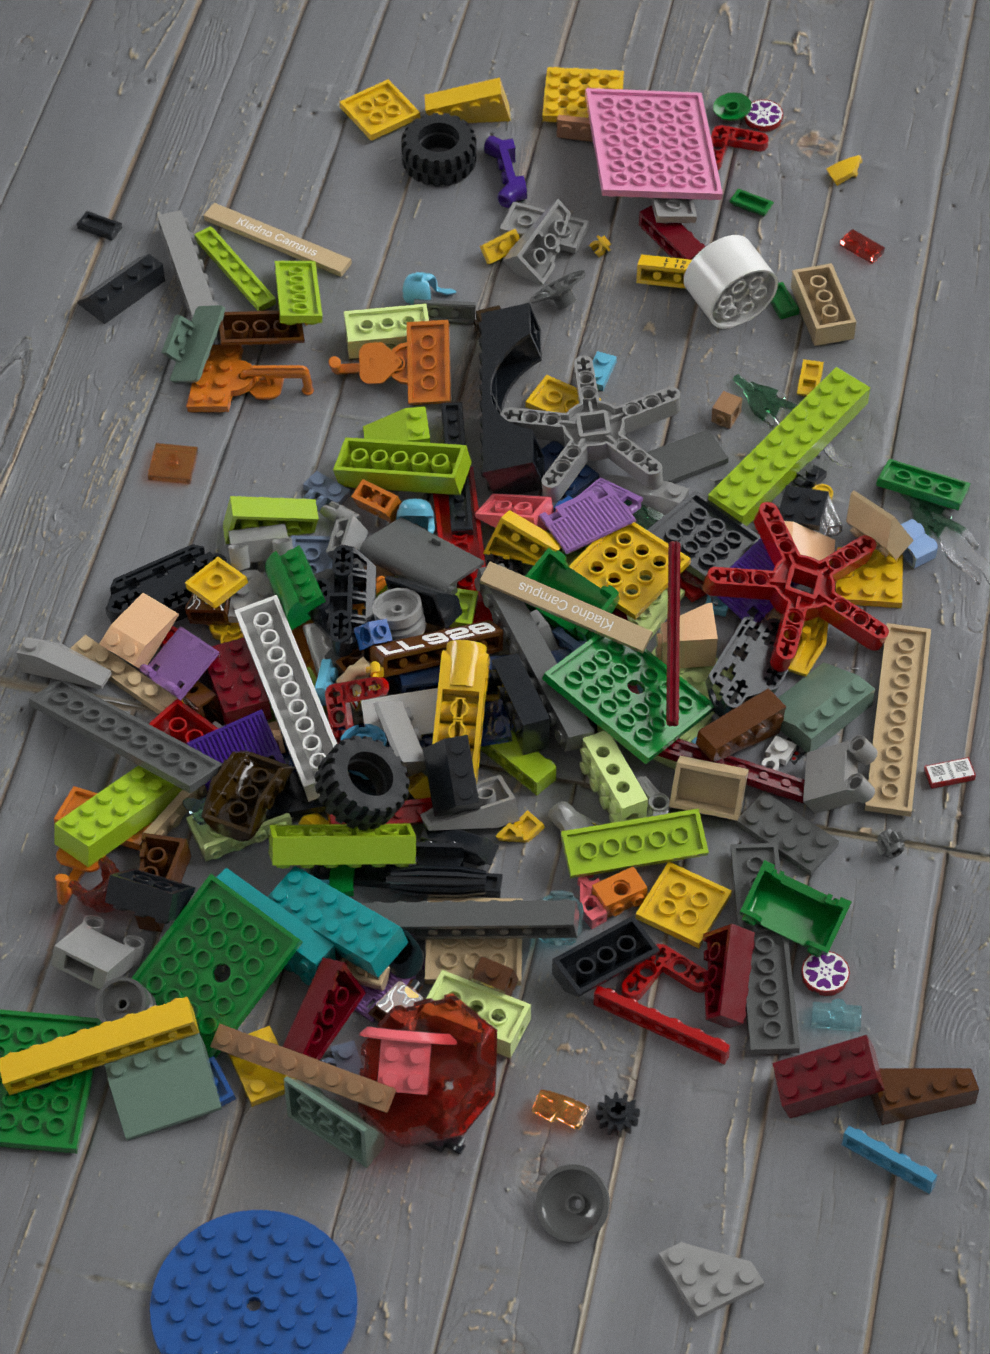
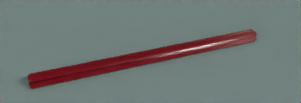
M671 541L668 546L666 724L669 727H676L679 724L681 544L678 541Z

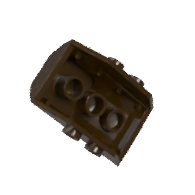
M247 750L233 751L229 758L223 761L218 774L213 776L210 781L201 817L214 832L242 842L251 840L267 817L266 811L272 808L274 799L278 793L283 791L285 783L295 767Z

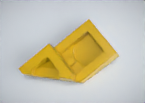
M860 155L853 156L831 165L826 170L836 186L851 177L857 178V170L863 160Z
M527 810L519 818L520 821L515 822L513 825L509 822L496 835V838L499 841L528 843L545 826Z

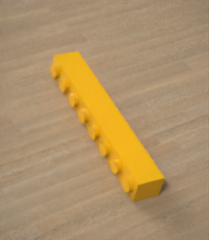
M188 997L176 998L169 1003L152 1006L136 1014H127L123 1018L106 1021L90 1029H81L69 1036L57 1037L50 1042L33 1045L29 1049L17 1053H8L0 1058L2 1083L9 1095L198 1034L199 1029L193 1007Z

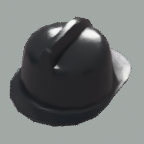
M402 928L408 944L391 962L389 967L396 977L408 979L417 975L421 970L424 954L413 936Z

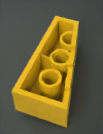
M500 77L424 95L425 111L428 116L432 115V113H438L439 115L447 113L452 117L454 115L458 116L461 121L465 120L467 123L511 121L509 103Z

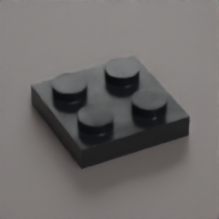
M786 485L779 512L784 521L795 522L811 530L819 531L829 499V492Z

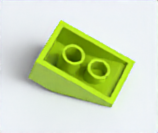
M426 407L404 408L363 426L364 439L430 443Z

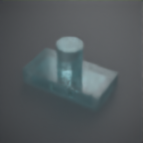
M834 999L832 1003L813 1002L811 1028L860 1032L862 1006L846 1005L842 999Z

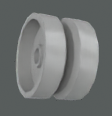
M395 588L385 591L374 600L372 609L375 621L387 619L393 641L424 633L426 622L420 596L415 591L407 588Z

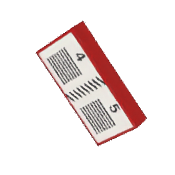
M969 757L926 765L924 767V772L931 789L973 781L976 778Z

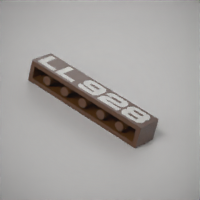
M491 620L376 644L372 645L370 649V664L374 661L378 662L380 667L384 668V677L437 666L441 663L442 651L446 650L447 643L454 640L482 643L487 647L486 654L503 651L504 631Z

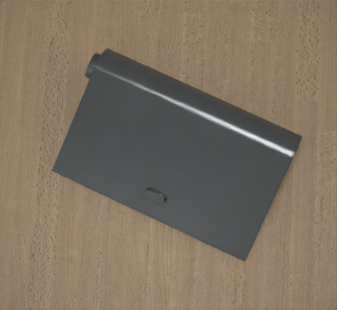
M402 517L365 539L359 551L372 563L402 579L411 580L452 594H456L458 591L457 582L482 567L485 562Z

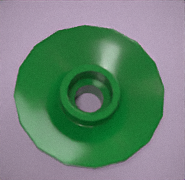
M736 92L721 95L713 104L715 115L727 121L742 119L752 109L751 100L746 95Z

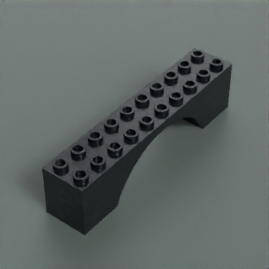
M530 303L481 313V322H479L481 333L479 345L482 353H479V360L482 365V369H479L482 384L479 385L482 400L479 401L482 412L480 417L482 428L480 441L483 445V449H480V456L483 461V465L480 466L482 478H486L488 490L495 494L518 495L542 490V477L545 475L544 454L533 430L516 426L500 415L507 395L515 382L528 369L542 361L541 328Z

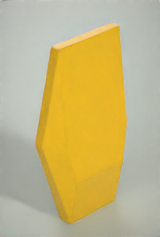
M820 617L804 621L796 655L789 666V672L805 677L808 675L826 647L828 623Z

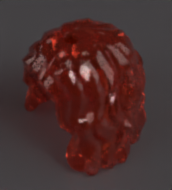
M105 856L98 861L102 881L97 886L88 891L77 880H71L68 884L72 894L82 902V905L89 906L99 913H108L115 910L113 905L105 903L109 876L120 872L116 868L115 863L109 860L108 856Z

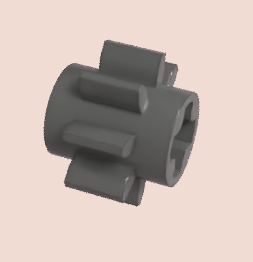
M887 829L878 835L876 849L881 856L885 854L886 857L895 858L904 851L903 847L905 844L903 842L906 840L900 831L896 833L895 830Z

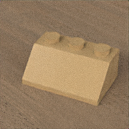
M855 490L852 491L846 522L851 527L850 532L856 538L863 535L872 537L876 541L877 550L883 556L887 557L889 555L897 560L914 540L893 515Z

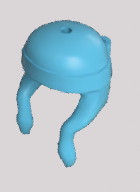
M416 272L409 274L405 278L402 292L405 302L414 305V299L431 300L430 286L435 292L445 295L456 294V291L438 287L436 277L433 274Z
M412 498L401 502L397 510L396 520L402 517L427 529L430 533H434V512L428 501Z

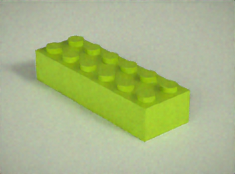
M345 437L333 471L337 482L344 487L357 488L362 479L385 490L460 495L472 462L466 445Z
M138 765L54 823V844L87 867H90L153 822L183 789Z
M347 824L269 825V855L272 865L282 869L290 868L291 865H300L302 868H313L314 865H324L326 868L348 865V867L359 868L362 867V864H371L373 867H385L386 864L408 867L409 864H415L416 835L411 824H384L379 828H369L368 830H358V827L353 829L347 827Z

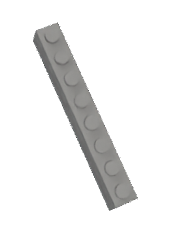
M181 210L157 216L159 231L190 320L192 321L198 306L218 305V303L213 302L215 299L212 287L208 288L210 283L207 273L203 274V271H205L202 259L198 260V257H200L197 245H193L195 241L192 231H188L190 229L187 217L184 218Z

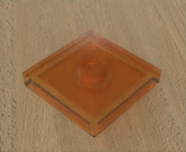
M156 443L148 472V480L191 484L198 456V447Z

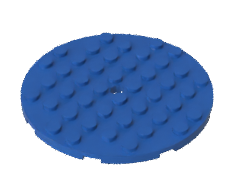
M247 1210L226 1214L210 1220L190 1232L172 1249L164 1260L153 1284L150 1300V1321L160 1354H342L352 1339L358 1311L354 1275L346 1257L336 1243L326 1233L304 1219L270 1210ZM249 1301L261 1302V1307L256 1311L249 1310L247 1305Z

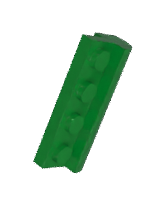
M300 545L288 550L282 556L275 551L268 557L265 564L266 575L274 594L278 596L291 630L310 620L308 612L326 602Z

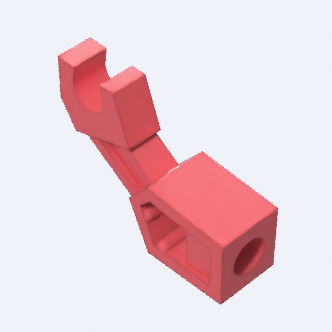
M594 875L578 878L577 885L580 886L579 915L591 929H594L607 922V912L598 898L592 895V885L601 880L597 878L594 881H590L589 879L594 877ZM588 906L593 907L590 911L587 910Z

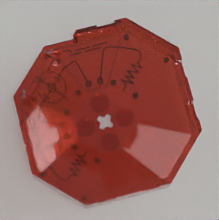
M453 993L444 995V999L435 1001L429 998L415 1001L414 1006L410 1007L402 1005L393 1006L376 1028L450 1034L457 1041V1045L432 1044L429 1091L427 1095L395 1092L387 1113L358 1103V1111L383 1135L402 1148L464 1136L496 1096L497 1029ZM367 1038L361 1045V1055L365 1057L364 1068H360V1076L378 1082L381 1039ZM448 1081H453L452 1085L454 1087L452 1090H446L447 1086L445 1084Z

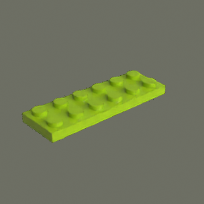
M275 261L280 323L294 325L296 323L315 325L322 323L323 315L316 262Z
M699 809L561 831L560 834L570 879L625 870L633 866L636 868L708 856L709 854Z

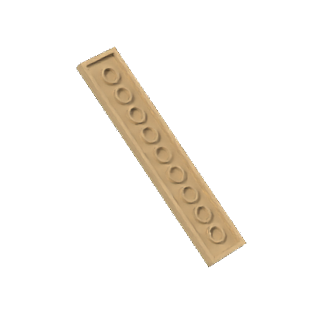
M887 623L886 626L889 629V634L883 648L872 742L878 754L876 759L870 763L868 782L875 788V794L870 801L865 803V811L911 817L931 629Z

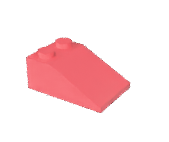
M493 493L475 513V518L496 528L501 517L510 510L546 531L548 528L539 518V515L543 512L550 515L554 513L551 497Z

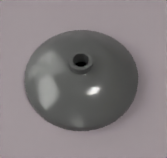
M577 1164L564 1165L551 1171L540 1184L536 1196V1211L544 1229L553 1237L567 1242H579L595 1235L604 1225L610 1209L609 1192L603 1179L592 1169ZM577 1200H580L582 1203L579 1209L575 1207Z

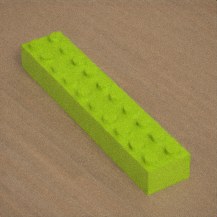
M835 367L708 494V500L748 526L754 520L760 505L764 502H772L786 485L797 476V473L809 461L811 462L868 404L871 387Z

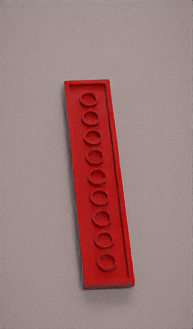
M470 467L468 476L473 535L464 534L457 536L452 534L451 536L448 494L433 493L438 537L485 561L481 523L479 519L475 518V513L479 508L474 469ZM478 569L457 582V589L477 591L474 580L477 577ZM478 591L473 623L486 620L493 622L492 614L489 608L485 607L483 597L480 591Z

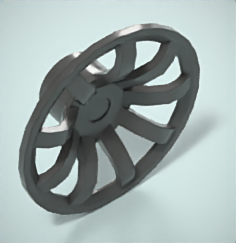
M580 270L570 273L548 284L531 297V303L534 304L551 299L555 302L558 310L570 306L576 301L571 291L572 287L586 275L585 271ZM564 280V285L561 286L560 282ZM555 285L558 291H555L550 287Z

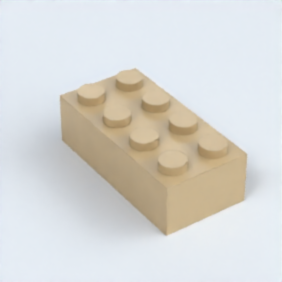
M832 263L793 270L791 289L814 346L854 339L856 320Z

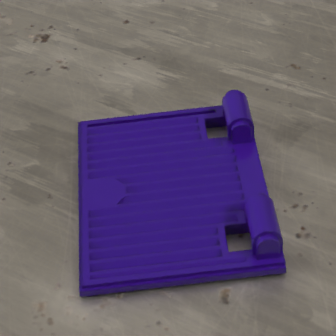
M760 538L730 568L773 571L775 566ZM791 581L790 587L796 588L799 584ZM716 596L742 620L744 617H751L747 612L752 607L758 611L754 615L753 621L761 622L774 608L770 600Z
M262 709L186 743L188 746L220 763L228 759L233 751L244 750L264 757L273 755L276 761L285 763ZM210 781L204 784L207 791L209 790Z

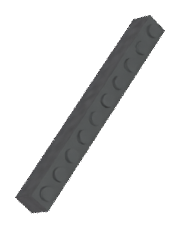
M503 563L497 564L505 568ZM487 567L479 568L477 577L474 580L475 588L477 591H480L485 607L489 608L492 614L493 622L504 631L503 640L507 642L510 654L518 653L550 718V726L555 733L556 741L561 744L565 752L582 748L583 738L593 735L594 731L583 712L542 680L544 673L555 666L557 662L525 603L481 584L480 579Z
M576 900L397 901L395 903L376 901L361 903L407 930L415 940L577 938L580 913Z

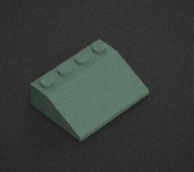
M823 662L779 697L786 706L780 731L806 753L814 751L873 705L875 688L859 675Z
M199 1033L104 1064L127 1141L222 1109L207 1049Z
M288 1076L285 1077L284 1088L288 1117L368 1168L385 1147L383 1131L376 1125L371 1126L366 1123L359 1114L346 1110L339 1101L331 1100L324 1096L319 1088L311 1087Z

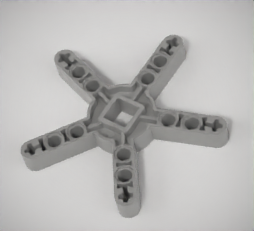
M579 356L574 360L579 404L572 407L567 413L512 407L505 408L500 413L510 423L532 429L536 439L564 442L565 448L542 477L543 496L551 497L552 502H556L561 499L589 460L596 461L608 458L649 489L661 487L663 484L662 464L625 437V434L678 414L681 410L680 391L677 388L668 387L617 407L610 403L599 401L593 361L588 356ZM605 428L604 431L583 433L584 430Z

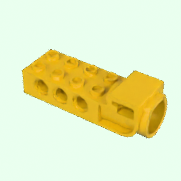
M454 640L447 643L446 650H443L441 655L432 744L446 738L468 735L477 784L490 657L489 654H486L487 647L482 643Z

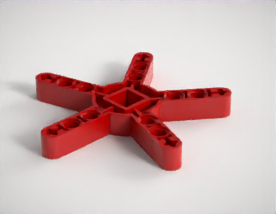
M764 502L760 505L754 517V525L775 566L774 570L712 567L703 581V591L708 595L770 600L773 607L782 614L770 659V664L776 671L783 672L788 670L796 655L804 621L820 617L873 651L879 650L889 634V629L884 623L835 592L836 581L870 560L877 546L876 541L868 535L860 536L820 561L810 556L801 555L777 506L771 502ZM791 581L812 588L811 593L790 587Z

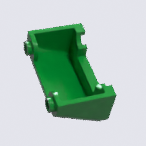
M548 548L525 576L611 614L620 600L619 592L613 586L598 587L570 568L566 562L567 557L558 550L555 552ZM525 603L528 610L532 612L537 609L548 624L554 628H563L567 634L577 641L587 642L597 635V633Z
M764 860L739 912L742 916L741 920L752 926L758 924L808 948L807 952L813 956L820 958L821 955H827L852 902L843 897L832 900L833 895L831 894L826 895L785 875L783 871H780L778 874L777 870L774 869L775 865Z

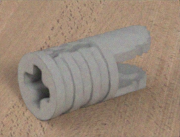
M334 501L320 509V513L334 523L338 519L354 515L360 523L362 522L360 514Z

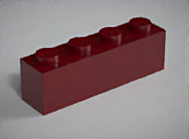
M652 205L639 211V226L671 258L693 260L706 247L682 223H656Z

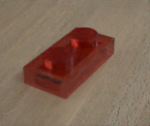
M851 229L840 240V246L871 264L881 257L885 251L884 246L854 229Z

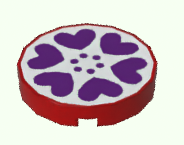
M770 100L751 102L752 109L744 117L745 123L750 128L754 129L755 127L759 131L765 132L772 131L780 126L783 120V110L777 103Z
M830 951L827 955H821L820 958L809 955L803 962L801 970L802 981L807 989L812 992L815 991L822 996L836 995L843 991L850 975L849 966L844 958Z

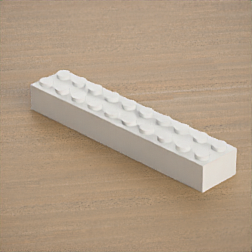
M275 595L234 611L309 802L320 796V794L316 793L315 789L317 783L315 782V774L321 761L337 742L278 596Z

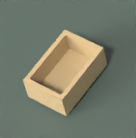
M680 756L676 764L669 807L683 810L699 809V813L738 821L749 769Z

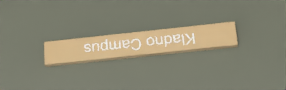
M214 203L204 214V220L299 260L315 261L316 267L340 277L343 276L352 264V259L219 204Z
M489 562L480 579L481 584L640 653L644 652L653 635L652 631L493 562Z

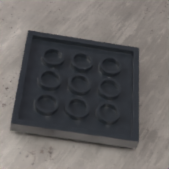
M696 490L647 529L668 544L671 541H678L681 544L680 552L691 558V564L686 570L701 581H704L709 569L712 567L730 568L761 538L760 535Z

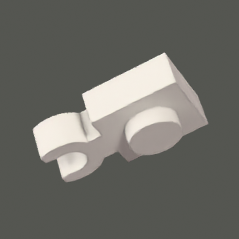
M776 735L765 751V757L767 758L762 761V766H772L773 770L779 771V763L786 766L794 754L797 744Z

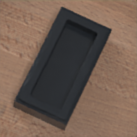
M86 211L77 222V229L113 241L122 229V223Z

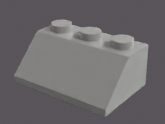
M402 701L373 703L388 743L394 750L393 753L396 756H400L403 761L402 766H406L408 772L406 778L425 771L426 765L423 748H421L419 743L422 737L418 727H412L410 721L414 720L410 708H404Z

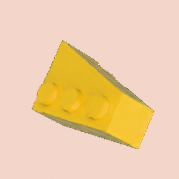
M509 510L501 517L483 554H494L503 556L504 559L509 560L511 558L520 560L522 563L535 565L548 548L555 552L556 550L562 552L563 549L553 535Z

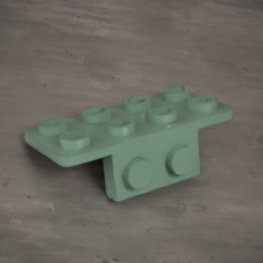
M222 305L198 306L192 321L181 315H175L161 352L176 362L170 377L172 382L196 383L199 381L203 374L205 363L209 358L212 344L216 339L218 328L223 320L225 307Z

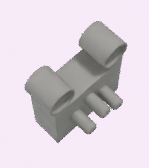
M285 524L228 531L230 565L236 570H254V562H257L258 571L265 572L266 560L273 552L277 551L282 556L288 550L293 549L292 539L288 537Z
M857 735L849 741L807 752L803 802L816 814L856 802L866 803L870 801L875 794V788L862 774L857 773L858 762L864 765L872 763L878 754L876 748L863 735Z
M88 915L84 917L83 923L54 945L51 965L101 989L108 981L123 976L132 967H137L141 964L145 941L140 936L128 935L123 939V944L103 935L104 920L100 916Z

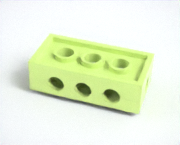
M427 304L344 311L349 359L359 358L360 348L366 343L382 342L390 350L399 344L406 343L407 322L429 321Z
M601 731L583 738L582 748L580 749L582 756L580 768L584 775H588L593 792L598 793L602 808L604 810L607 809L610 822L614 823L647 817L648 798L613 737L606 731Z
M442 970L421 1007L422 1023L436 1029L440 1028L443 1032L473 1043L472 1040L477 1039L479 1042L474 1041L476 1045L511 1058L531 1020V1004Z

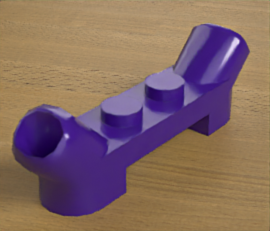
M493 135L489 136L484 142V152L497 158L498 170H502V184H506L498 193V202L505 208H511L513 202L527 200V187L524 176H515L512 166L516 158L515 144L513 139L502 140Z

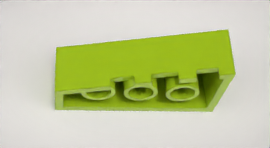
M230 496L223 521L225 544H230L228 531L285 524L288 536L315 533L319 520L316 499Z

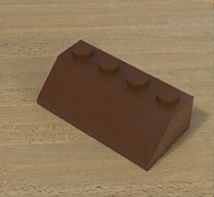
M279 311L224 312L223 320L217 331L218 345L305 343L302 323L294 325L280 323Z

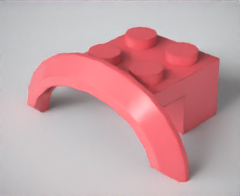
M366 1027L359 1033V1036L381 1039L378 1082L396 1089V1092L427 1095L429 1091L432 1044L457 1045V1041L450 1034L412 1032Z

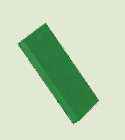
M888 459L877 479L876 486L959 511L969 491L970 483Z

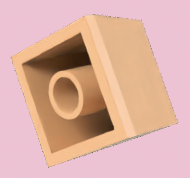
M707 603L680 615L679 668L715 665L718 637L712 603ZM667 622L661 624L660 633L656 634L657 647L655 648V654L658 659L667 665Z

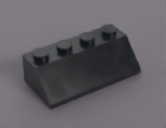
M150 254L141 256L77 300V304L106 324L165 282L163 263Z
M633 915L553 958L552 975L565 992L580 997L660 953V949Z

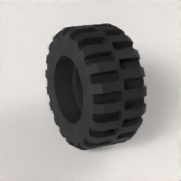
M432 113L430 116L427 114L423 115L421 119L416 118L412 121V124L405 128L401 137L402 165L408 175L413 176L414 180L422 181L423 184L428 186L429 184H433L436 187H440V185L449 186L453 182H460L462 178L465 179L473 171L477 160L476 135L473 128L465 120L461 121L458 116L454 115L452 117L447 113H443V115ZM442 147L450 150L443 152L430 151L429 149Z
M352 736L350 739L345 738L336 744L319 764L318 771L315 774V782H317L315 789L316 793L320 794L318 799L321 805L326 806L325 811L329 815L335 816V820L340 824L344 822L347 824V827L353 829L358 827V830L376 829L386 824L405 803L404 801L409 794L408 788L410 787V780L406 778L408 775L406 766H402L403 761L400 756H396L390 746L388 748L384 746V742L380 740L373 741L371 737L366 736L362 739L360 736ZM348 770L357 771L365 775L374 785L377 796L367 795L358 790L351 782Z

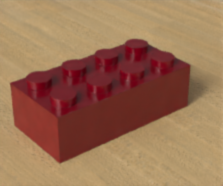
M245 638L211 646L220 653L205 672L213 692L217 695L225 724L228 725L261 709L266 720L272 719L269 699Z
M867 1034L772 1063L781 1105L790 1119L885 1091L875 1048Z

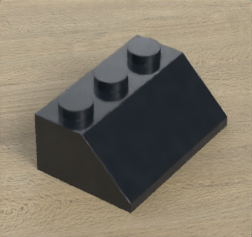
M391 576L385 578L388 590L407 588L415 591L420 596L426 623L447 629L463 613L460 600L455 594L407 579Z
M468 735L446 738L423 748L434 817L481 809Z
M132 868L109 876L105 903L113 905V908L116 910L134 911L136 916H150L155 918V921L158 923L168 924L169 921L175 920L186 907L195 892V887Z

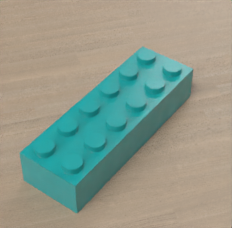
M294 866L268 895V898L333 943L336 954L376 978L380 977L408 944L405 934L399 925L297 866Z
M227 868L217 876L219 880L303 942L284 968L288 972L293 971L300 976V979L306 985H311L322 958L336 960L335 945L242 878Z

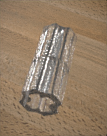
M830 496L821 523L822 529L828 537L838 536L843 532V524Z

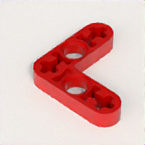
M723 125L714 127L711 134L713 147L722 148L721 150H714L717 169L719 170L722 166L728 146L759 152L765 151L768 148V135L762 132ZM736 137H744L745 139L737 140Z
M370 677L331 684L326 688L325 699L329 725L337 744L340 742L344 732L354 726L350 703L385 696L389 691V683L385 678ZM356 684L361 687V695L359 697L353 694V687ZM381 685V689L369 690L368 686ZM340 691V696L334 697L333 694ZM335 704H342V707H335ZM338 711H342L345 716L341 724L336 720ZM338 727H346V730H338Z
M656 944L660 949V953L657 955L662 953L664 957H659L656 964H654L656 960L655 955L636 965L622 983V996L633 998L636 1001L640 1000L662 972L692 991L703 993L708 989V983L706 981L696 983V979H704V972L707 970L667 945ZM677 964H682L687 969L684 972H676L673 967ZM648 968L653 974L649 977H644L640 974V971ZM638 981L639 983L637 984V991L633 990L632 992H629L628 989L634 988L636 982Z

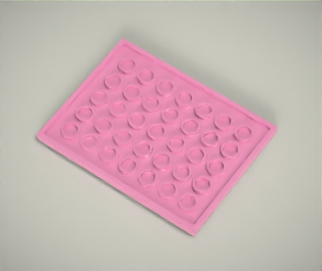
M586 88L585 97L602 196L722 199L723 193L702 93Z

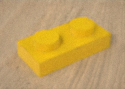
M512 229L480 245L487 264H492L509 253L511 248L520 239L516 229Z

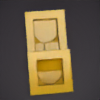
M803 359L797 395L807 396L821 382L824 362Z

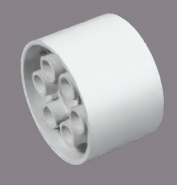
M730 235L712 242L693 258L686 269L684 285L714 326L729 329L752 320L769 305L777 291L778 279L746 237Z

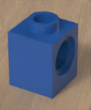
M387 619L367 622L354 629L360 651L371 649L372 645L393 641Z

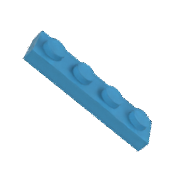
M848 1126L845 1130L842 1140L843 1146L930 1194L935 1187L937 1174L929 1167L913 1162L907 1155L895 1152L884 1142L870 1138L860 1129Z

